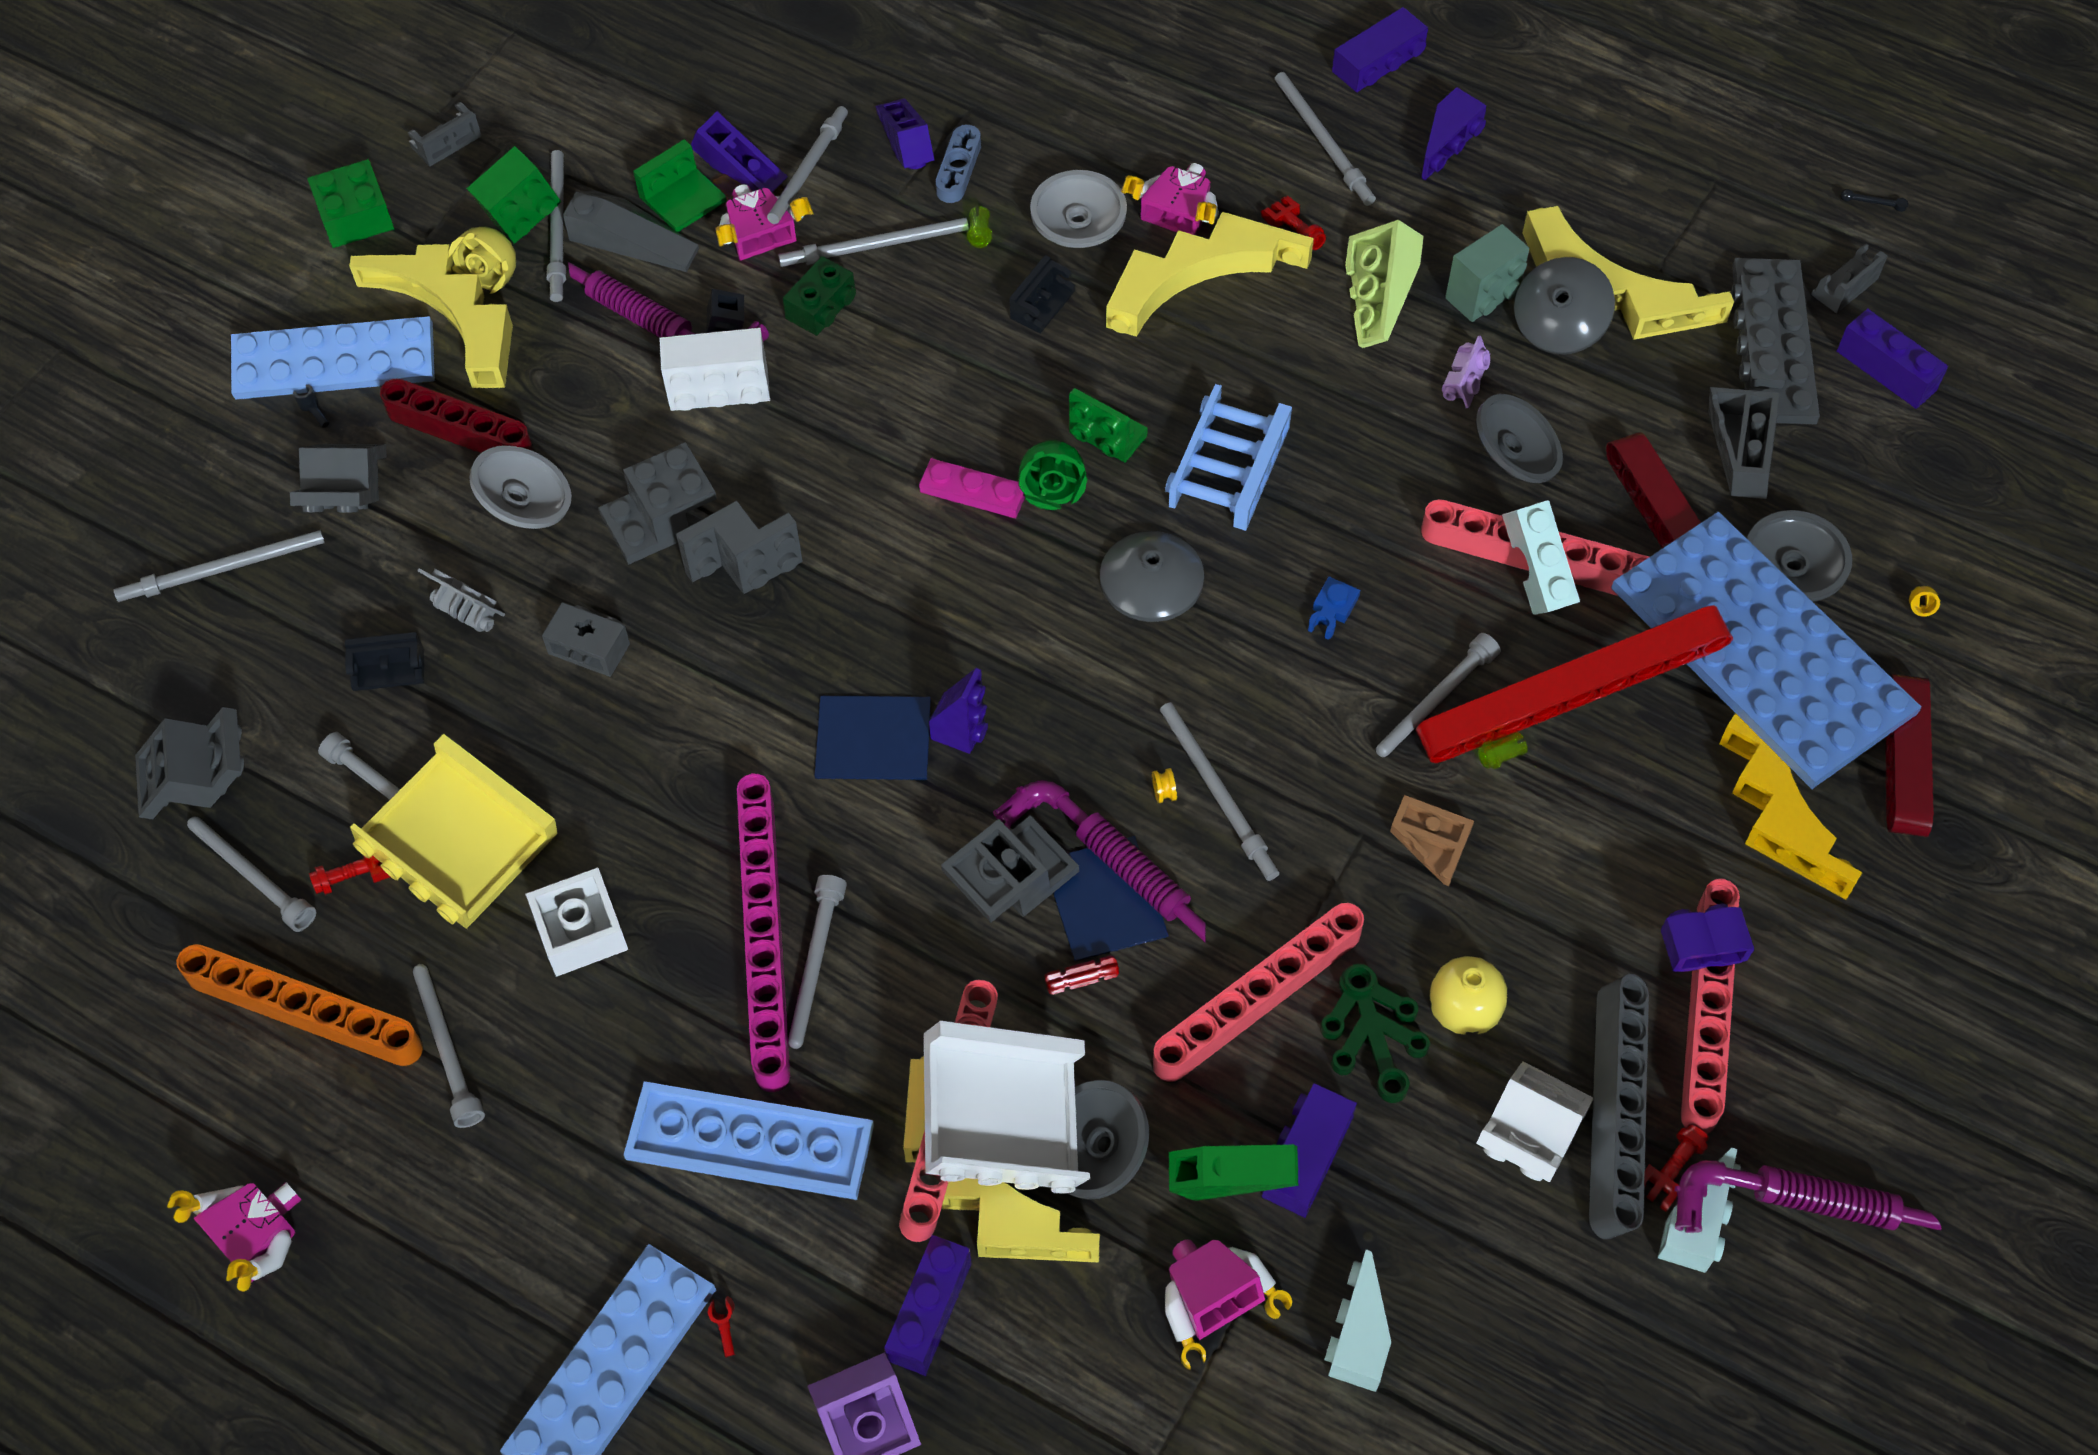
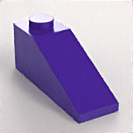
M905 98L875 106L896 158L904 168L919 169L926 166L927 162L934 161L928 125Z
M718 111L694 135L691 146L701 158L713 169L741 185H748L751 191L768 188L773 193L788 177Z

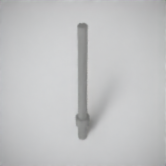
M1278 73L1275 81L1344 175L1343 180L1351 191H1355L1366 206L1373 204L1376 197L1366 185L1365 176L1358 168L1353 167L1286 73Z
M837 107L833 115L822 124L817 140L767 215L770 223H779L830 141L835 140L841 132V124L848 115L845 107Z
M554 150L551 153V188L562 202L550 213V263L547 265V280L550 282V300L560 302L563 300V283L566 281V266L563 264L564 154L560 150Z
M961 218L828 245H805L802 250L778 254L781 267L806 262V265L815 264L821 256L829 258L967 231L969 226L967 218Z
M321 530L161 576L152 574L141 577L140 582L114 589V594L118 602L146 595L148 598L161 594L163 589L325 543Z
M1171 702L1164 704L1160 708V712L1242 840L1241 847L1250 860L1255 861L1267 881L1275 879L1279 875V871L1266 852L1268 847L1259 834L1255 835Z

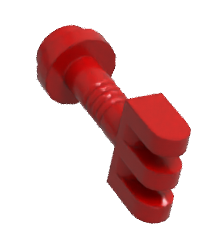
M1285 196L1281 199V203L1275 202L1271 205V209L1267 207L1261 211L1262 218L1271 226L1278 228L1283 224H1287L1296 233L1314 238L1312 250H1318L1323 246L1326 240L1324 230L1317 224L1308 226L1298 218L1300 205L1291 197Z
M373 855L370 858L363 856L362 859L349 863V865H342V867L325 871L323 866L320 865L315 867L314 872L309 873L315 893L323 892L324 895L332 893L330 885L370 872L374 883L390 878L381 868L382 862Z
M1689 1124L1687 1128H1681L1676 1134L1677 1139L1681 1143L1660 1171L1650 1164L1645 1169L1644 1188L1648 1181L1654 1184L1646 1198L1654 1202L1661 1191L1667 1193L1668 1196L1663 1199L1660 1208L1665 1212L1669 1210L1678 1197L1675 1186L1679 1185L1674 1182V1179L1679 1174V1171H1681V1168H1683V1165L1686 1164L1694 1152L1702 1155L1708 1148L1706 1144L1709 1140L1708 1135L1692 1124Z

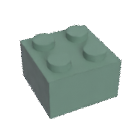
M1501 224L1453 256L1446 299L1471 322L1482 315H1489L1497 305L1506 299L1511 300L1516 297L1527 267L1526 261L1529 247Z

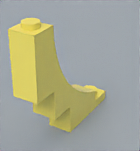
M1559 206L1527 211L1522 233L1536 267L1546 261L1561 257L1579 258L1596 265L1607 276L1612 285L1615 296V311L1621 310L1633 340L1727 323L1734 304L1730 291L1718 294L1710 293L1698 297L1693 284L1664 281L1640 275L1609 261L1588 246L1570 227Z
M1222 212L1209 239L1178 230L1165 258L1134 249L1106 306V328L1137 337L1145 322L1164 302L1182 290L1204 280L1234 273H1271L1276 260L1307 269L1312 258L1314 238Z
M924 1056L920 1059H911L903 1147L906 1162H916L925 1131ZM970 1178L948 1182L942 1209L979 1211L978 1257L1099 1262L1100 1234H1094L1086 1228H1071L1068 1232H1060L1059 1210L1030 1199L1005 1182L993 1186L978 1184V1179Z

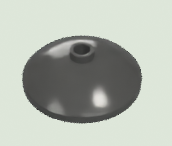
M1574 257L1555 258L1540 264L1524 278L1515 298V318L1523 336L1536 348L1552 354L1565 355L1577 353L1595 344L1608 330L1615 312L1613 288L1607 276L1596 265ZM1562 294L1569 297L1564 303L1556 301L1558 296Z
M1508 394L1493 395L1481 404L1476 418L1479 439L1489 457L1498 467L1510 476L1530 483L1547 482L1560 471L1563 462L1560 441L1550 423L1537 409L1526 401Z
M1796 510L1776 512L1758 521L1748 534L1747 539L1812 602L1835 594L1845 584L1851 572L1852 552L1848 541L1837 527L1818 515Z
M1143 531L1122 538L1108 550L1100 568V584L1108 602L1120 613L1140 621L1159 622L1180 616L1196 603L1203 589L1204 568L1197 552L1181 538L1165 532ZM1148 562H1157V564H1149Z
M1094 1080L1075 1087L1078 1171L1090 1173V1179L1075 1187V1191L1068 1194L1081 1199L1104 1198L1116 1193L1128 1184L1142 1165L1149 1142L1148 1119L1139 1099L1130 1090L1115 1082ZM1111 1141L1110 1147L1105 1151L1106 1144Z

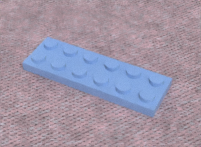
M430 316L231 334V393L235 400L290 395L294 391L297 394L308 393L306 384L312 386L314 392L377 387L382 386L391 379H403L411 383L435 381L433 322Z
M644 1081L625 1147L624 1157L629 1161L857 1200L874 1124L873 1120Z
M648 1244L501 1448V1454L601 1455L716 1291L714 1284Z

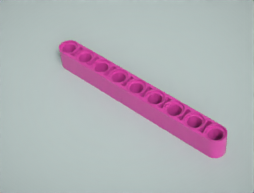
M752 773L741 778L737 785L751 1065L757 1085L766 1092H777L786 1087L789 1082L790 1063L774 802L769 781L765 776ZM755 794L762 795L757 799H749L750 796ZM757 826L764 827L761 831H750L752 828ZM757 859H766L763 864H752ZM759 892H768V895L763 898H754V895ZM762 925L771 926L770 929H768L765 932L755 931L759 926ZM761 960H773V962L768 966H757L758 962H760ZM764 994L775 995L768 1002L759 1001V998ZM766 1029L778 1030L772 1037L760 1036ZM777 1064L780 1066L774 1073L766 1074L762 1072L767 1065Z

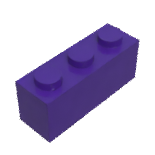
M1402 7L1334 50L1332 72L1357 93L1366 86L1373 85L1379 78L1390 71L1397 70L1411 58L1418 57L1425 50L1428 27Z
M1868 308L1846 327L1837 349L1839 354L1915 409L1937 391L1948 368L1947 364Z
M1313 1083L1308 1095L1300 1094L1292 1112L1297 1118L1292 1128L1287 1126L1283 1128L1276 1144L1297 1145L1298 1186L1263 1191L1262 1198L1306 1218L1354 1118L1356 1102Z
M935 1235L931 1236L884 1347L890 1363L926 1376L971 1267L970 1248Z

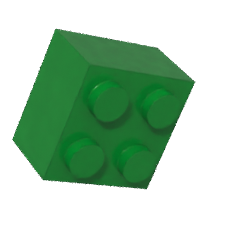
M516 146L466 188L491 221L514 244L527 235L535 225L552 213L562 202L538 168Z
M369 159L307 178L332 248L394 230Z

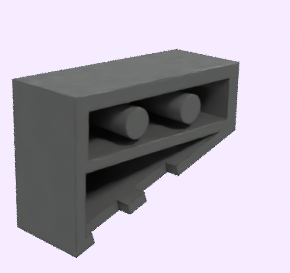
M1710 387L1708 413L1731 496L1767 499L1780 393Z

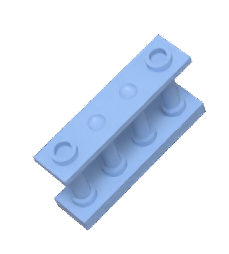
M1215 384L1211 395H1205L1199 411L1201 415L1177 472H1171L1167 479L1165 492L1169 493V507L1174 509L1182 493L1228 507L1230 512L1234 513L1233 527L1246 531L1290 428L1292 407L1279 403L1274 415L1269 414L1268 417L1220 403L1222 386ZM1218 416L1261 429L1263 434L1266 435L1263 441L1252 442L1210 428L1215 417ZM1204 442H1208L1251 455L1255 461L1252 467L1246 466V468H1242L1199 455ZM1193 467L1240 481L1244 487L1241 493L1235 492L1233 495L1188 481Z

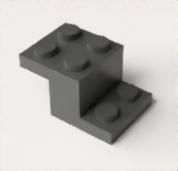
M685 442L623 469L629 494L600 506L598 509L600 516L629 565L678 543L676 534L689 527L685 513L717 498L714 488Z
M315 444L300 447V489L290 492V506H302L303 512H324V509H334V506H337V512L341 513L358 512L360 509H368L369 503L379 501L377 460L387 458L386 444Z
M737 501L676 534L685 573L692 582L713 574L716 569L723 566L743 594L753 589L761 588L770 579L783 572L793 570L799 563L803 562L796 521L789 513L758 529Z
M222 707L207 726L164 718L135 755L139 818L154 819L169 802L211 808L219 797L226 793L227 788L236 777L242 774L244 768V758L240 755L239 748L242 729L237 723L236 709Z
M1031 815L1011 831L1000 819L996 820L941 864L943 873L990 923L1011 906L1024 917L1080 872L1079 865Z

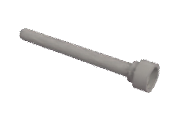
M1486 633L1478 634L1469 644L1468 656L1377 745L1376 753L1380 757L1388 756L1478 665L1489 664L1500 654V646L1490 635Z
M339 732L329 734L322 741L318 752L329 763L344 764L389 800L400 790L353 753V748L350 746V741Z
M191 817L188 820L187 826L193 833L281 909L280 913L283 922L293 931L300 932L314 921L316 909L305 899L291 898L199 817Z
M833 875L819 876L814 893L817 895L819 908L788 1038V1044L793 1049H798L803 1045L834 906L839 904V901L844 899L846 881Z
M418 964L413 968V975L454 1097L450 1108L451 1117L456 1127L467 1128L482 1121L485 1113L480 1099L475 1098L474 1094L468 1091L428 968L423 964Z

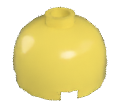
M475 227L465 231L451 243L448 251L449 258L453 256L455 263L452 267L454 274H478L482 288L490 290L489 294L497 292L509 282L516 268V252L512 243L504 234L490 227Z
M1463 956L1450 960L1439 969L1430 987L1429 996L1433 1015L1443 1027L1457 1034L1465 1035L1466 1032L1473 1033L1478 1031V1034L1489 1031L1498 1024L1506 1008L1507 986L1503 975L1493 964L1482 958Z

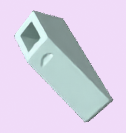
M1731 1147L1719 1160V1162H1724L1728 1168L1737 1170L1741 1168V1165L1735 1164L1737 1149ZM1725 1183L1721 1186L1707 1185V1196L1703 1197L1702 1231L1699 1233H1685L1686 1227L1683 1228L1682 1232L1675 1229L1676 1205L1665 1222L1658 1258L1706 1273L1713 1261L1719 1262L1725 1246V1238L1719 1237L1721 1225H1727L1729 1222L1733 1201L1727 1200L1729 1187L1735 1188V1186Z
M1366 1250L1362 1263L1353 1262L1347 1284L1355 1288L1351 1301L1342 1299L1336 1319L1337 1323L1343 1324L1339 1339L1331 1336L1324 1360L1332 1363L1328 1376L1376 1392L1391 1345V1337L1371 1251Z

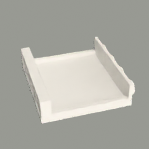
M939 1021L924 1033L925 1174L940 1175L941 1180L948 1182L961 1181L965 1178L978 1179V1184L985 1186L998 1185L1002 1182L1015 1183V1188L1022 1190L1035 1189L1039 1186L1051 1187L1052 1192L1060 1194L1074 1192L1075 1187L1089 1180L1090 1173L1078 1171L1074 1062L1085 1056L1084 1040Z

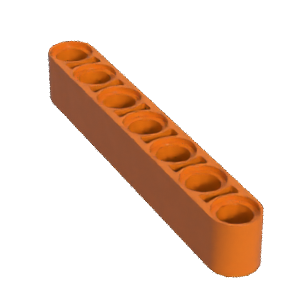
M190 945L184 948L177 957V968L192 988L202 993L396 1065H411L422 1054L423 1045L411 1023L402 1018L203 945ZM205 964L202 969L194 972L198 966ZM239 976L236 981L227 984L231 978ZM272 988L269 994L260 997L263 991ZM300 1001H306L302 1007L293 1009ZM340 1013L337 1019L326 1022L331 1015ZM367 1026H374L367 1034H360ZM409 1038L404 1045L394 1047L400 1039Z

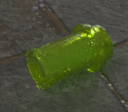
M979 206V216L977 217V210L974 207L969 212L970 229L967 231V239L973 247L983 248L992 239V231L989 229L990 212L987 208Z
M1516 732L1497 742L1487 741L1483 743L1482 748L1478 750V756L1482 765L1487 769H1497L1501 767L1502 762L1526 754L1528 751L1526 741L1517 743V741L1524 738L1523 735Z

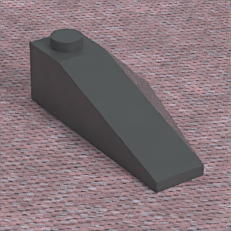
M599 191L576 192L563 214L569 241L683 272L688 271L699 250L697 243L676 232L626 199Z

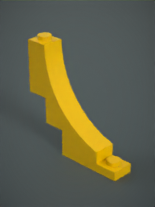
M1735 713L1727 725L1719 744L1746 758L1749 762L1741 773L1732 794L1763 810L1745 844L1846 900L1862 872L1854 868L1850 862L1829 854L1837 838L1810 810L1798 790L1790 767Z

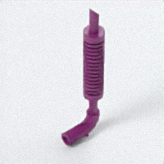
M568 262L570 277L585 285L586 296L659 338L695 334L691 332L692 324L690 321L600 270L589 274ZM754 321L748 329L761 328L764 342L769 337V332L763 324L759 326V322Z
M1040 780L1030 782L1024 787H1017L1015 789L1016 793L998 809L993 811L996 819H1000L1002 823L1005 822L1004 825L1010 829L1032 807L1036 809L1042 802L1048 803L1054 809L1059 808L1079 826L1076 837L1102 859L1108 867L1112 868L1134 891L1138 892L1167 921H1172L1178 917L1206 943V923L1188 907L1191 900L1190 895L1180 888L1178 884H1175L1167 874L1128 841L1099 812L1088 816L1069 798V792L1055 782Z
M1700 1161L1691 1165L1682 1175L1679 1186H1675V1191H1677L1678 1195L1675 1229L1682 1232L1683 1228L1686 1227L1685 1233H1699L1702 1231L1703 1197L1707 1196V1185L1721 1186L1723 1183L1754 1190L1755 1199L1759 1202L1795 1208L1796 1210L1872 1225L1883 1229L1895 1230L1901 1222L1935 1230L1942 1229L1939 1221L1932 1213L1904 1206L1902 1197L1898 1194L1831 1181L1821 1177L1808 1176L1807 1174H1800L1789 1170L1785 1171L1784 1169H1777L1766 1165L1762 1166L1758 1173L1755 1174L1728 1168L1724 1162Z

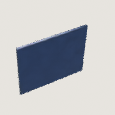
M820 696L815 779L927 780L931 697Z
M1135 836L1128 837V841L1140 850ZM1086 848L1067 853L1079 865L1080 872L1057 889L1053 895L1075 962L1169 937L1162 915L1146 902L1138 892L1134 891L1128 883L1120 878L1112 868L1108 867L1092 850Z

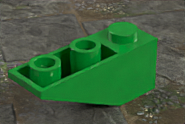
M1297 1145L1202 1146L1169 1152V1192L1193 1201L1298 1186Z

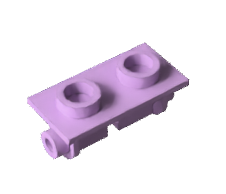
M1481 336L1477 337L1475 344L1465 343L1458 348L1451 366L1453 371H1449L1442 386L1445 399L1453 401L1455 398H1462L1466 408L1470 407L1474 395L1479 392L1480 380L1484 371L1490 365V353L1486 350Z

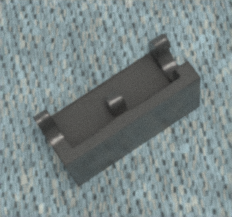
M462 102L455 105L456 109L460 111L456 114V118L443 125L440 124L435 130L423 137L414 129L407 132L412 138L409 141L411 148L429 167L482 137L476 115Z
M1864 244L1857 250L1855 257L1834 274L1823 277L1811 295L1837 314L1878 280L1888 256L1880 251L1870 260L1866 256L1869 245Z

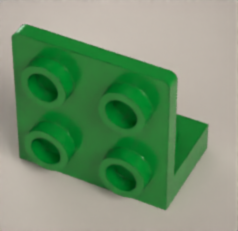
M685 139L633 171L639 198L676 232L681 231L726 202V195L696 168L692 146Z
M1073 388L1069 393V433L1073 434L1079 441L1088 442L1099 448L1105 455L1112 458L1115 457L1126 463L1147 437L1148 428L1076 388Z

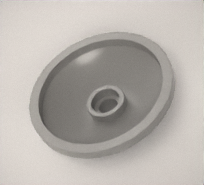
M1070 170L1049 177L1035 190L1030 205L1031 219L1039 233L1056 244L1073 248L1091 247L1109 240L1121 229L1127 214V202L1124 193L1121 192V188L1105 175L1088 170Z
M517 446L492 447L478 455L471 467L469 479L475 497L490 514L507 524L521 528H546L558 523L566 515L570 507L572 495L567 479L557 466L534 451Z

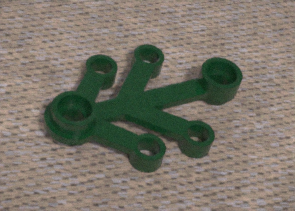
M1364 964L1351 965L1340 976L1339 986L1343 994L1331 1014L1323 1018L1320 1028L1321 1034L1328 1040L1339 1039L1343 1035L1344 1020L1355 1003H1357L1361 1017L1342 1049L1337 1050L1333 1054L1332 1069L1339 1075L1350 1074L1355 1067V1057L1368 1037L1380 1074L1377 1082L1378 1095L1389 1103L1400 1102L1406 1097L1410 1082L1405 1072L1394 1067L1384 1035L1405 1045L1406 1052L1413 1058L1426 1056L1430 1047V1040L1426 1034L1413 1032L1376 1012L1373 1000L1393 1009L1395 1018L1404 1024L1412 1023L1416 1019L1418 1004L1412 998L1401 997L1378 985L1376 974ZM1359 980L1364 983L1365 987L1356 988L1352 985V982ZM1403 1006L1410 1007L1413 1013L1405 1015L1399 1008ZM1328 1023H1335L1339 1026V1030L1329 1031L1326 1025ZM1420 1041L1424 1044V1048L1415 1049L1412 1047L1411 1042ZM1341 1057L1347 1058L1350 1061V1065L1340 1066L1337 1063V1059ZM1394 1084L1398 1087L1399 1092L1390 1093L1386 1090L1385 1086Z

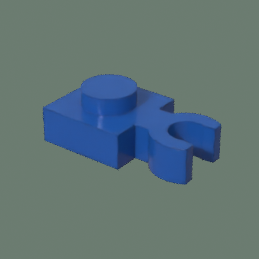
M1328 577L1314 601L1313 610L1316 612L1309 619L1308 631L1313 632L1316 625L1324 624L1327 626L1325 638L1329 640L1334 635L1336 620L1345 624L1359 599L1360 590Z

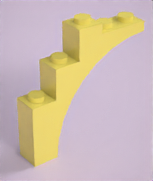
M450 244L417 245L416 255L351 256L349 266L357 287L382 288L407 294L427 303L450 321L458 330L465 343V369L472 388H505L513 328L507 305H483L484 292L478 274H454L452 269L455 265L453 256L449 258L448 254Z

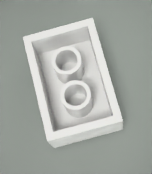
M761 328L660 338L661 371L671 411H686L694 408L723 407L725 405L755 404L770 401L768 368Z

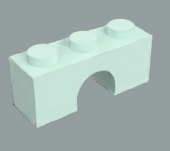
M1549 500L1502 514L1512 548L1518 547L1521 549L1528 563L1529 578L1523 581L1533 615L1547 613L1580 602Z

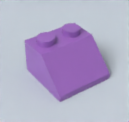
M885 1353L808 1385L834 1455H899L921 1445L897 1377Z

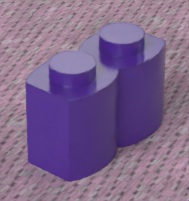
M1717 904L1709 907L1704 913L1691 912L1689 909L1677 910L1666 918L1660 929L1672 969L1675 972L1742 963L1748 961L1754 951L1741 907H1728L1727 904Z

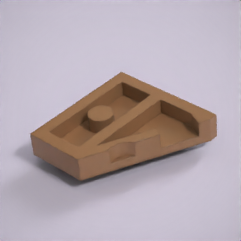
M1404 795L1390 832L1444 885L1449 886L1474 821Z

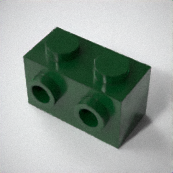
M821 256L783 297L786 320L818 336L825 327H829L834 322L836 315L842 308L848 306L853 301L856 295L853 272Z

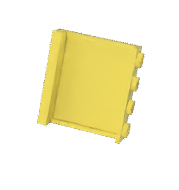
M443 734L434 743L436 754L362 828L353 823L350 829L355 839L353 845L363 856L370 858L373 855L382 862L381 868L391 878L398 880L401 877L410 884L409 890L419 900L426 902L429 899L438 906L437 912L447 922L454 924L457 921L467 929L558 833L555 819Z

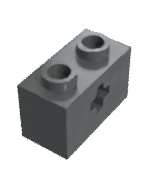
M563 602L542 634L549 655L609 677L612 676L630 645L626 627L619 620L613 617L604 618L593 614L583 606L576 605L574 607Z

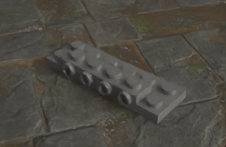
M1735 258L1732 265L1734 284L1732 285L1731 295L1737 308L1734 313V329H1739L1736 352L1737 355H1742L1739 369L1740 382L1745 383V390L1780 393L1777 423L1817 424L1820 414L1800 260Z

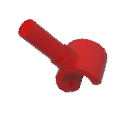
M727 1296L725 1303L728 1313H717L714 1300L711 1301L708 1308L710 1320L718 1324L725 1357L735 1355L729 1322L735 1307L733 1300Z

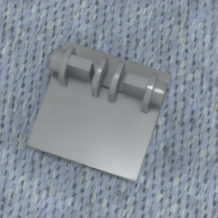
M420 568L418 569V572L441 584L440 588L433 590L430 595V601L433 602V606L450 614L453 618L458 617L460 622L473 627L476 631H490L494 625L492 617L495 613L503 617L505 616V613L494 608L497 601L477 592L465 583L437 569H434L432 574Z

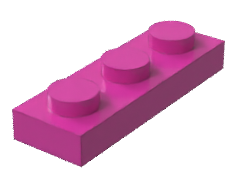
M932 458L919 484L921 493L1015 519L1025 499V494L1020 489L1019 482Z

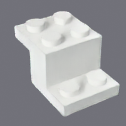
M1522 1061L1510 1078L1476 1144L1484 1147L1483 1151L1491 1158L1502 1162L1508 1160L1518 1165L1520 1171L1527 1177L1537 1181L1544 1179L1550 1182L1587 1113L1593 1097Z

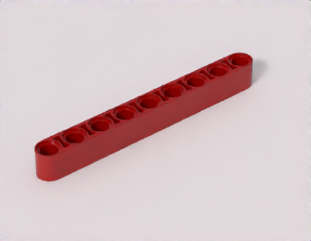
M1706 606L1428 718L1416 727V732L1430 762L1440 763L1717 652L1728 646L1732 642L1733 637L1717 606Z

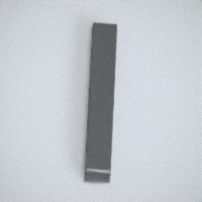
M1627 974L1607 984L1597 994L1589 1221L1595 1234L1602 1239L1608 1240L1639 1228L1644 1215L1649 992L1645 982L1635 974Z

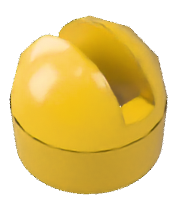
M1918 586L1911 591L1909 604L1916 615L1926 617L1934 614L1939 609L1940 599L1937 592L1930 586ZM1925 595V605H1920V596Z

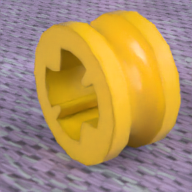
M1165 769L1163 774L1158 773V771H1152V782L1157 803H1163L1165 798H1170L1171 801L1177 800L1176 784L1172 769Z

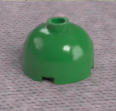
M1047 440L1034 445L1023 456L1018 474L1020 489L1025 494V499L1030 504L1040 509L1057 510L1061 509L1059 504H1066L1071 501L1072 505L1079 500L1086 489L1087 472L1082 456L1074 447L1063 441Z

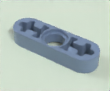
M961 125L953 131L936 178V194L943 202H957L965 194L981 149L980 131L975 126ZM966 139H969L966 144V149L962 148V143H964ZM955 160H963L967 163L963 167H953L950 165ZM951 178L955 179V185H952L951 188H949Z

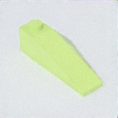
M1400 220L1349 236L1345 266L1347 274L1352 279L1353 287L1349 290L1351 298L1356 303L1354 321L1358 346L1362 348L1388 341L1420 266L1424 236Z

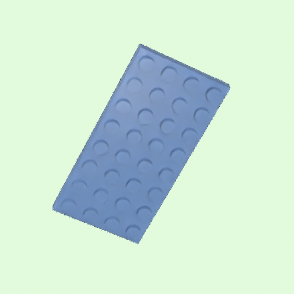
M1720 512L1715 513L1613 581L1611 589L1650 628L1706 606H1717L1733 637L1732 642L1725 648L1689 662L1687 665L1811 789L1916 716L1922 707Z

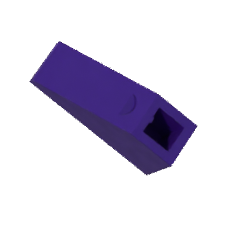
M1458 87L1437 104L1421 177L1423 180H1426L1434 172H1439L1453 154H1459L1466 142L1473 136L1477 137L1485 127L1486 120H1484L1487 105Z
M975 668L944 692L929 721L931 740L971 754L976 742L981 743L983 741L988 723L984 721L987 705L983 704V697L986 687L982 685L981 669Z

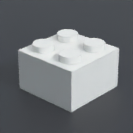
M599 868L526 894L545 951L556 977L628 950Z

